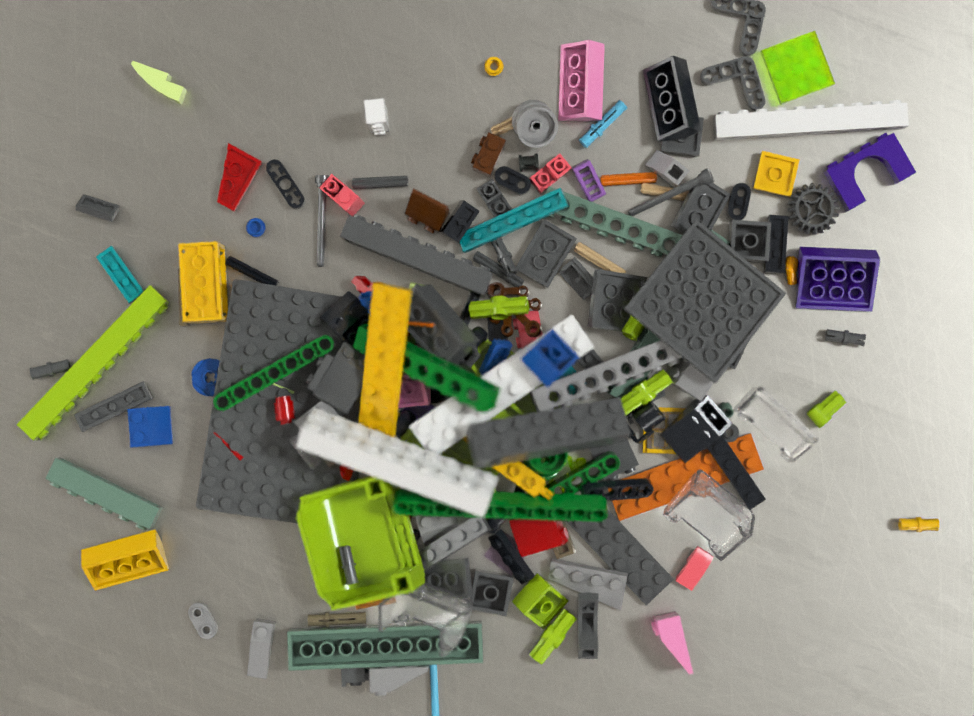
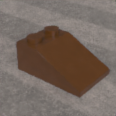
M413 188L405 211V216L408 217L407 221L415 225L418 223L424 225V230L432 234L435 232L440 233L450 214L448 206Z

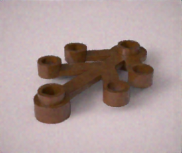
M499 282L490 284L487 289L489 298L493 296L507 297L508 295L528 297L530 293L524 285L505 288ZM496 290H500L499 294L494 295ZM522 290H526L525 294H520ZM538 298L528 300L529 308L533 311H539L542 308V303ZM535 302L539 303L537 307H533ZM524 314L514 315L525 326L528 336L534 338L540 335L541 326L537 321H530ZM512 315L503 321L501 332L505 337H510L514 333L511 326ZM489 318L492 324H498L501 321ZM506 328H510L508 333H504ZM533 328H537L535 333H531Z

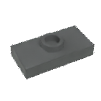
M83 194L76 204V211L112 222L119 212V205Z

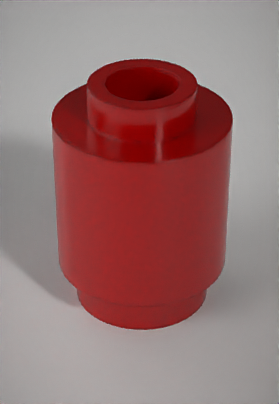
M291 397L275 398L274 410L276 421H280L281 425L292 423V419H295V412Z

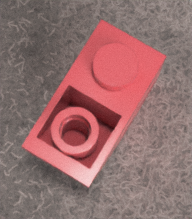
M333 174L320 187L328 197L351 216H354L365 204L357 194Z

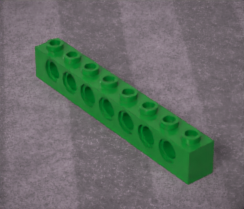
M369 323L359 326L353 346L360 350L359 352L363 355H366ZM406 341L402 372L408 374L409 378L420 380L427 387L436 388L443 395L452 396L458 399V402L474 407L477 412L487 413L495 408L501 387Z

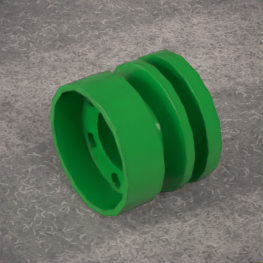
M568 452L543 457L545 458L544 463L541 462L542 457L523 460L522 464L546 481L555 478L565 466Z

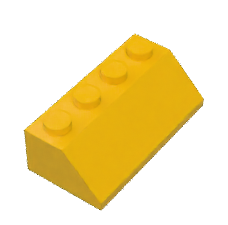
M156 529L81 550V567L95 591L169 570L163 544Z

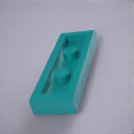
M110 246L96 256L128 303L134 302L144 292L140 283L113 246Z

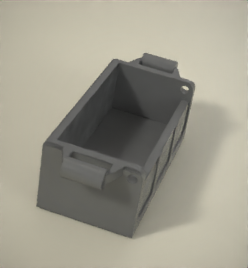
M416 284L411 292L408 321L433 323L434 327L408 325L407 331L424 350L456 366L463 363L468 367H472L480 358L476 347L480 340L431 284L422 286ZM473 350L474 353L466 361L465 357Z

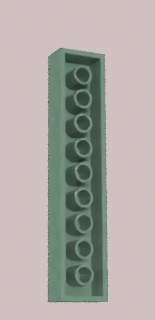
M482 621L292 628L287 631L289 671L483 663Z

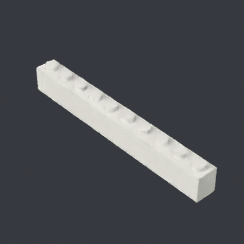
M901 100L889 101V104L875 101L871 102L870 105H863V103L859 102L852 103L851 106L844 107V104H834L830 108H825V105L813 106V109L798 106L794 107V110H787L786 107L775 108V111L757 109L756 112L749 113L748 110H739L736 114H729V111H721L713 117L714 140L719 141L904 129L909 126L907 103H901Z

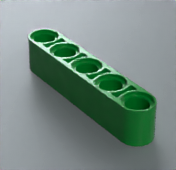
M612 451L604 452L547 484L545 488L557 494L554 492L555 488L562 486L564 491L561 494H575L580 491L585 483L597 482L615 472L620 466L619 458ZM608 458H615L613 465L608 466L605 464ZM596 467L598 472L595 475H590L588 473L590 468ZM574 477L581 478L579 484H572L571 480Z

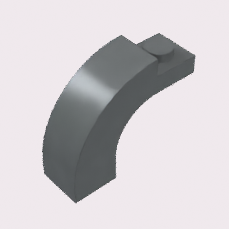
M579 593L577 606L578 659H598V593Z

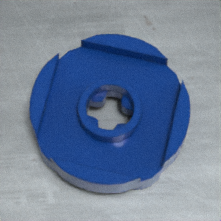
M204 359L194 366L191 375L194 389L201 395L214 397L220 360ZM207 373H209V374L214 373V374H215V376H214L215 381H214V382H213V381L207 382V379H208V377L206 376Z

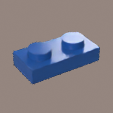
M493 339L479 368L481 375H485L506 360L513 346L510 341Z

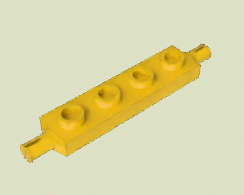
M464 437L463 441L468 443V439ZM519 461L491 466L533 497L541 494L550 500L554 494L545 488V479Z

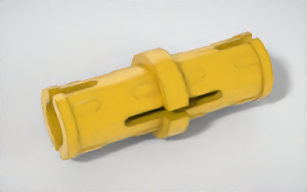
M899 518L898 529L900 531H938L940 527L939 519Z

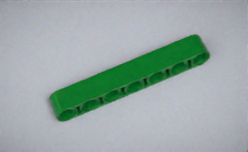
M324 335L219 393L214 398V406L220 411H225L329 353L334 347L333 339ZM323 339L330 342V347L327 350L320 348L319 343ZM303 350H312L313 357L305 359L302 355ZM293 358L296 361L294 369L286 367L285 362L287 359ZM271 368H277L280 372L279 377L276 379L270 378L268 371ZM258 377L262 380L263 384L260 388H254L251 385L253 378ZM237 387L244 388L245 396L237 398L234 395V390ZM219 397H226L228 399L226 407L220 408L217 405Z

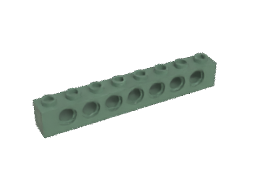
M548 186L546 194L556 189ZM566 192L563 193L569 207L565 211H558L548 216L552 218L554 215L561 217V221L572 224V222L577 223L579 228L587 231L591 228L603 237L613 236L615 241L622 244L626 242L632 243L633 247L643 251L644 248L651 250V254L662 257V255L667 256L670 252L664 246L666 241H671L675 246L683 236ZM577 208H581L584 210L585 216L578 218L575 216L574 211ZM594 215H600L603 219V222L601 224H595L592 220V217ZM616 221L620 224L621 228L619 231H614L611 229L610 224ZM629 229H637L638 237H631L628 233ZM647 235H654L656 243L649 244L646 240Z

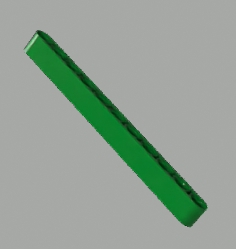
M401 488L394 491L392 506L396 514L418 516L601 522L608 517L607 499L600 495L553 494L551 499L548 500L541 494L533 497L529 493L493 492L484 517H480L409 489Z

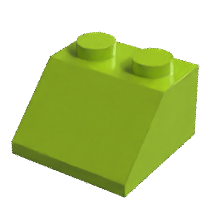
M536 573L535 577L528 582L511 602L525 616L544 629L569 600L546 579Z

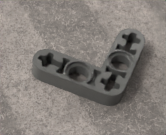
M711 0L710 5L714 11L745 18L739 50L743 56H752L758 48L766 12L765 5L757 0H731L729 9H726L727 4H721L718 7L717 3L714 2L717 0ZM721 0L723 3H728V0ZM734 2H741L743 9L735 11L733 9ZM747 4H750L748 8L754 9L755 6H758L761 12L755 15L753 10H748L747 13H745ZM748 25H756L758 31L755 34L749 33L747 30ZM749 38H756V40H751L750 47H753V49L747 52L743 45H747Z
M745 56L709 66L701 72L700 80L707 86L739 77L748 108L756 111L764 107L765 96L755 63L751 57ZM743 61H745L746 64H750V66L748 67V73L750 74L751 72H753V75H748L745 78L743 77V75H746L747 73L745 68H741ZM725 66L731 67L732 75L725 76L722 73V68ZM718 68V75L713 76L711 81L708 78H704L707 72L715 74ZM753 79L756 82V87L749 89L746 86V80ZM758 90L759 93H756L755 96L757 100H761L758 105L759 107L756 104L752 105L751 102L754 100L753 94L749 96L748 93H754Z

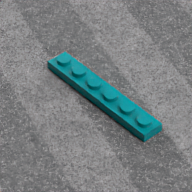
M561 188L556 189L468 229L460 240L463 252L472 251L569 207L563 190Z

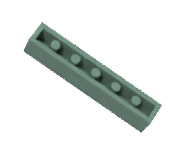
M61 457L55 458L45 478L50 481V485L56 488L63 487L72 496L77 497L80 495L85 498V502L91 505L96 503L102 506L101 509L107 513L112 514V512L119 514L118 518L126 522L131 520L136 523V527L142 530L154 527L163 508Z

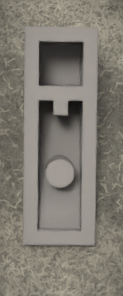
M259 618L254 621L247 676L267 679L276 621Z

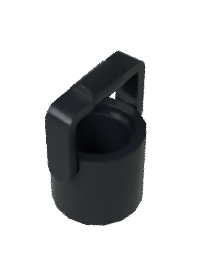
M652 400L626 415V419L633 416L639 426L646 432L637 439L636 434L629 426L631 434L628 438H632L635 443L640 444L654 433L653 429L666 419Z

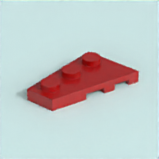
M228 143L217 202L235 212L263 162Z

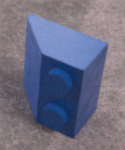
M551 329L520 360L548 388L579 356Z
M170 406L128 409L130 448L173 444Z

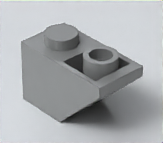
M659 150L655 152L646 164L649 169L656 172L658 176L674 188L680 184L690 171L676 159Z

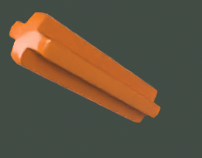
M656 172L602 175L600 181L602 186L656 183L657 174Z

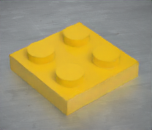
M762 151L753 189L791 197L800 159Z

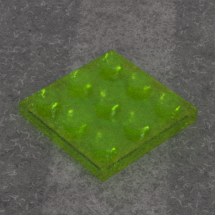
M816 31L761 50V55L780 105L835 85Z

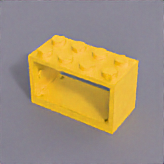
M218 241L178 244L183 322L189 324L226 322L228 292L225 246Z

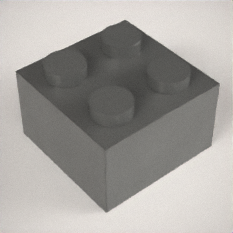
M730 221L729 246L748 262H768L771 222Z
M476 569L472 586L473 597L470 598L468 609L507 616L514 576Z

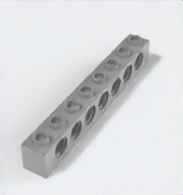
M660 340L557 380L548 388L542 386L534 389L529 394L537 412L552 410L559 405L563 408L572 405V400L577 398L580 401L590 398V393L597 391V394L606 392L610 385L615 384V387L626 384V379L632 377L633 380L644 377L643 373L650 370L652 374L662 370L661 366L668 363L669 366L680 363L679 358L682 357ZM658 350L664 353V360L657 358ZM640 357H643V358L646 359V361H647L646 367L640 366V364H639V358H640ZM622 364H626L629 367L628 374L622 373ZM604 371L610 372L612 376L610 381H606L603 378ZM586 378L593 380L594 386L592 388H588L585 385ZM568 385L575 387V395L568 394ZM550 392H555L558 395L557 402L550 401Z

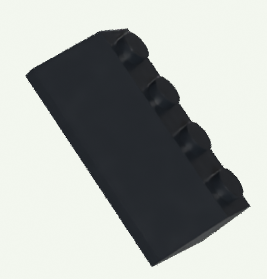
M671 56L644 69L643 74L657 141L686 138L702 131L686 59Z

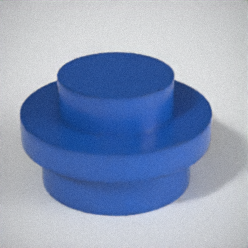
M259 218L249 220L246 225V230L252 237L262 236L266 229L265 223Z

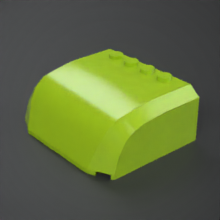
M368 476L324 488L300 497V508L296 519L317 593L322 600L325 599L331 606L332 611L413 592L425 583V571L409 515L396 514L392 509L394 491L401 489V486L374 476ZM347 545L351 547L353 561L356 563L354 566L358 583L346 585L339 551L340 547Z

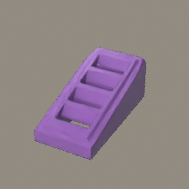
M589 159L572 167V171L588 201L593 202L606 195ZM585 167H588L587 171L581 174L579 173L580 170L584 169ZM589 174L592 175V177H590V178H588V179H586V180H584V181L582 180L583 177H585V176H587V175H589ZM593 181L596 182V184L588 188H586L585 186ZM599 188V191L592 195L589 194L590 191Z

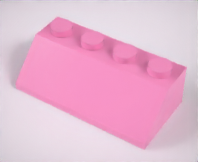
M585 40L561 45L559 121L590 122L602 120L605 44Z

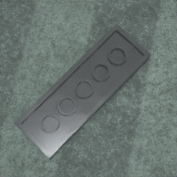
M608 509L607 519L601 522L567 521L612 570L628 573L626 585L646 606L674 580Z

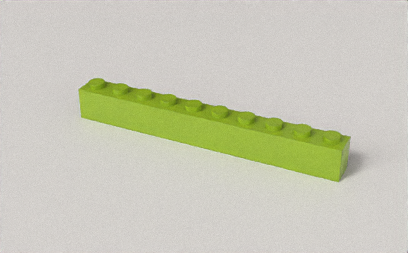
M149 285L16 425L33 441L44 439L49 434L48 429L52 425L56 426L62 420L61 416L66 411L69 412L75 407L76 404L74 402L79 397L83 398L89 392L88 387L92 383L96 384L102 378L101 374L105 370H110L116 362L114 360L118 356L122 357L129 350L128 346L131 342L135 343L142 336L141 332L145 328H150L155 323L154 318L158 314L162 315L168 309L167 305L170 301L154 286Z

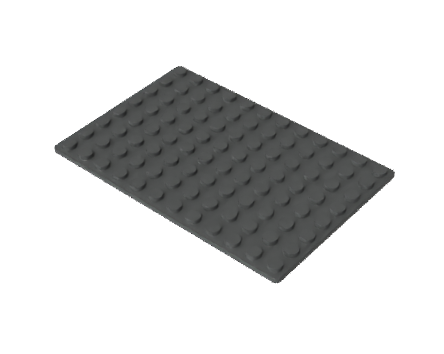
M239 279L233 280L214 398L219 393L250 377L251 374L259 372L321 336L326 335L333 339L334 347L327 354L335 357L343 342L320 316L342 296ZM326 339L321 340L319 343L320 348L323 350L329 349L330 342ZM305 349L302 355L305 359H311L313 351ZM289 358L286 360L285 365L289 369H294L296 361L293 358ZM320 358L275 383L285 388H279L272 384L228 410L220 411L216 409L213 398L196 502L198 509L298 523L296 518L300 508L301 496L358 479V471H353L350 480L347 481L341 477L339 471L340 463L336 462L329 468L319 455L296 447L300 430L294 424V421L321 401L313 396L314 393L307 389L309 385L306 384L311 373L316 374L319 369L316 367V364ZM271 368L268 371L270 378L276 379L279 377L280 372L277 368ZM258 377L253 378L251 381V385L254 388H260L263 384L262 380ZM237 387L234 390V395L237 398L244 397L245 389ZM287 389L294 391V394L290 393ZM362 390L347 415L333 408L340 417L353 423H358ZM290 396L291 400H293L295 419H292L290 424L281 425L280 421H276L275 398ZM219 397L217 405L220 408L226 407L228 399L226 397ZM221 438L230 445L231 450L237 451L244 458L239 461L223 444Z

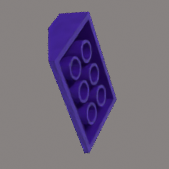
M799 247L795 307L799 309L872 312L880 265V257L877 250Z

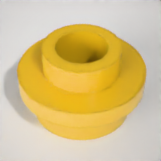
M498 57L488 58L484 65L486 73L490 76L501 74L503 71L502 60ZM492 64H496L498 68L496 70H492L490 66Z

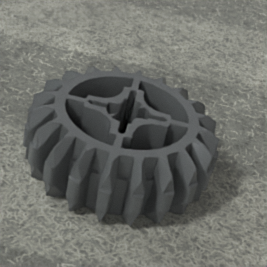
M811 183L809 188L806 184L803 185V191L800 188L796 189L797 194L793 193L791 195L793 200L788 201V204L793 206V208L787 209V212H793V215L789 216V220L793 218L796 220L792 225L799 224L798 231L805 228V234H809L811 229L812 235L817 234V229L820 234L824 233V228L827 230L831 229L830 224L836 223L832 217H839V214L834 212V210L840 209V206H834L838 199L832 200L831 198L835 193L831 192L828 194L829 187L821 190L822 184H818L815 189L814 183ZM808 194L818 195L814 201L802 198ZM823 199L827 204V214L826 211L822 209ZM799 204L805 210L803 218L799 213ZM816 204V208H815L816 211H815L814 213L810 214V213H811V210H812V208H811L810 206H813V205ZM812 217L824 219L820 224L808 223Z

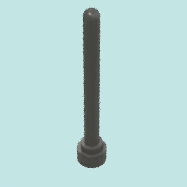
M706 168L698 174V177L630 209L628 214L629 216H635L697 185H709L715 182L710 169Z
M315 175V183L318 187V267L324 266L326 194L320 187L328 179L329 175Z

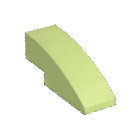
M132 61L131 65L152 88L168 99L182 105L187 92L184 87L171 83L172 77L168 73Z

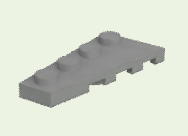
M552 558L548 579L580 593H598L600 602L621 611L628 573Z

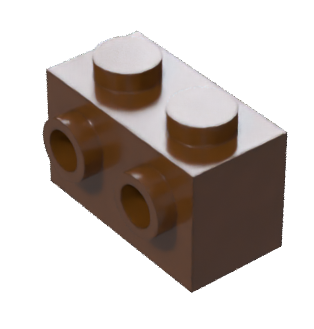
M488 132L487 137L483 135L479 143L481 150L479 154H474L471 161L473 170L490 178L506 145V140Z

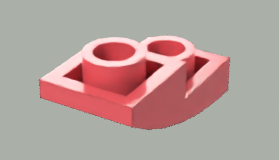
M558 154L529 179L536 190L542 194L548 189V186H552L572 167L561 154Z
M697 546L687 558V564L676 576V582L692 591L710 565L713 555Z

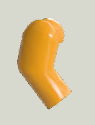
M787 256L785 262L788 285L797 284L798 260L795 256Z

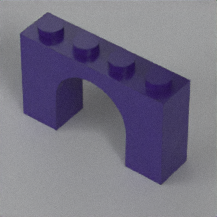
M884 133L876 138L878 142L872 145L868 142L860 147V152L855 154L852 151L843 157L844 161L839 164L836 160L826 166L828 170L824 172V175L845 212L866 201L855 181L854 175L855 168L861 160L872 158L880 161L886 167L895 184L917 173L894 133L890 135Z

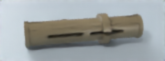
M366 612L308 614V627L366 624Z

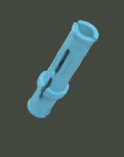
M618 100L605 113L602 120L590 126V129L579 139V142L585 148H588L597 137H601L603 132L627 110V106L621 100Z

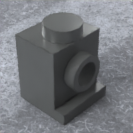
M342 668V687H346L347 683H350L351 686H360L362 682L369 681V669Z

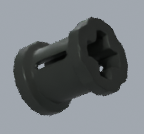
M538 153L534 154V156L519 155L520 172L528 169L539 171Z

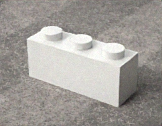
M384 98L364 100L366 124L370 133H374V136L385 135V132H389V122Z

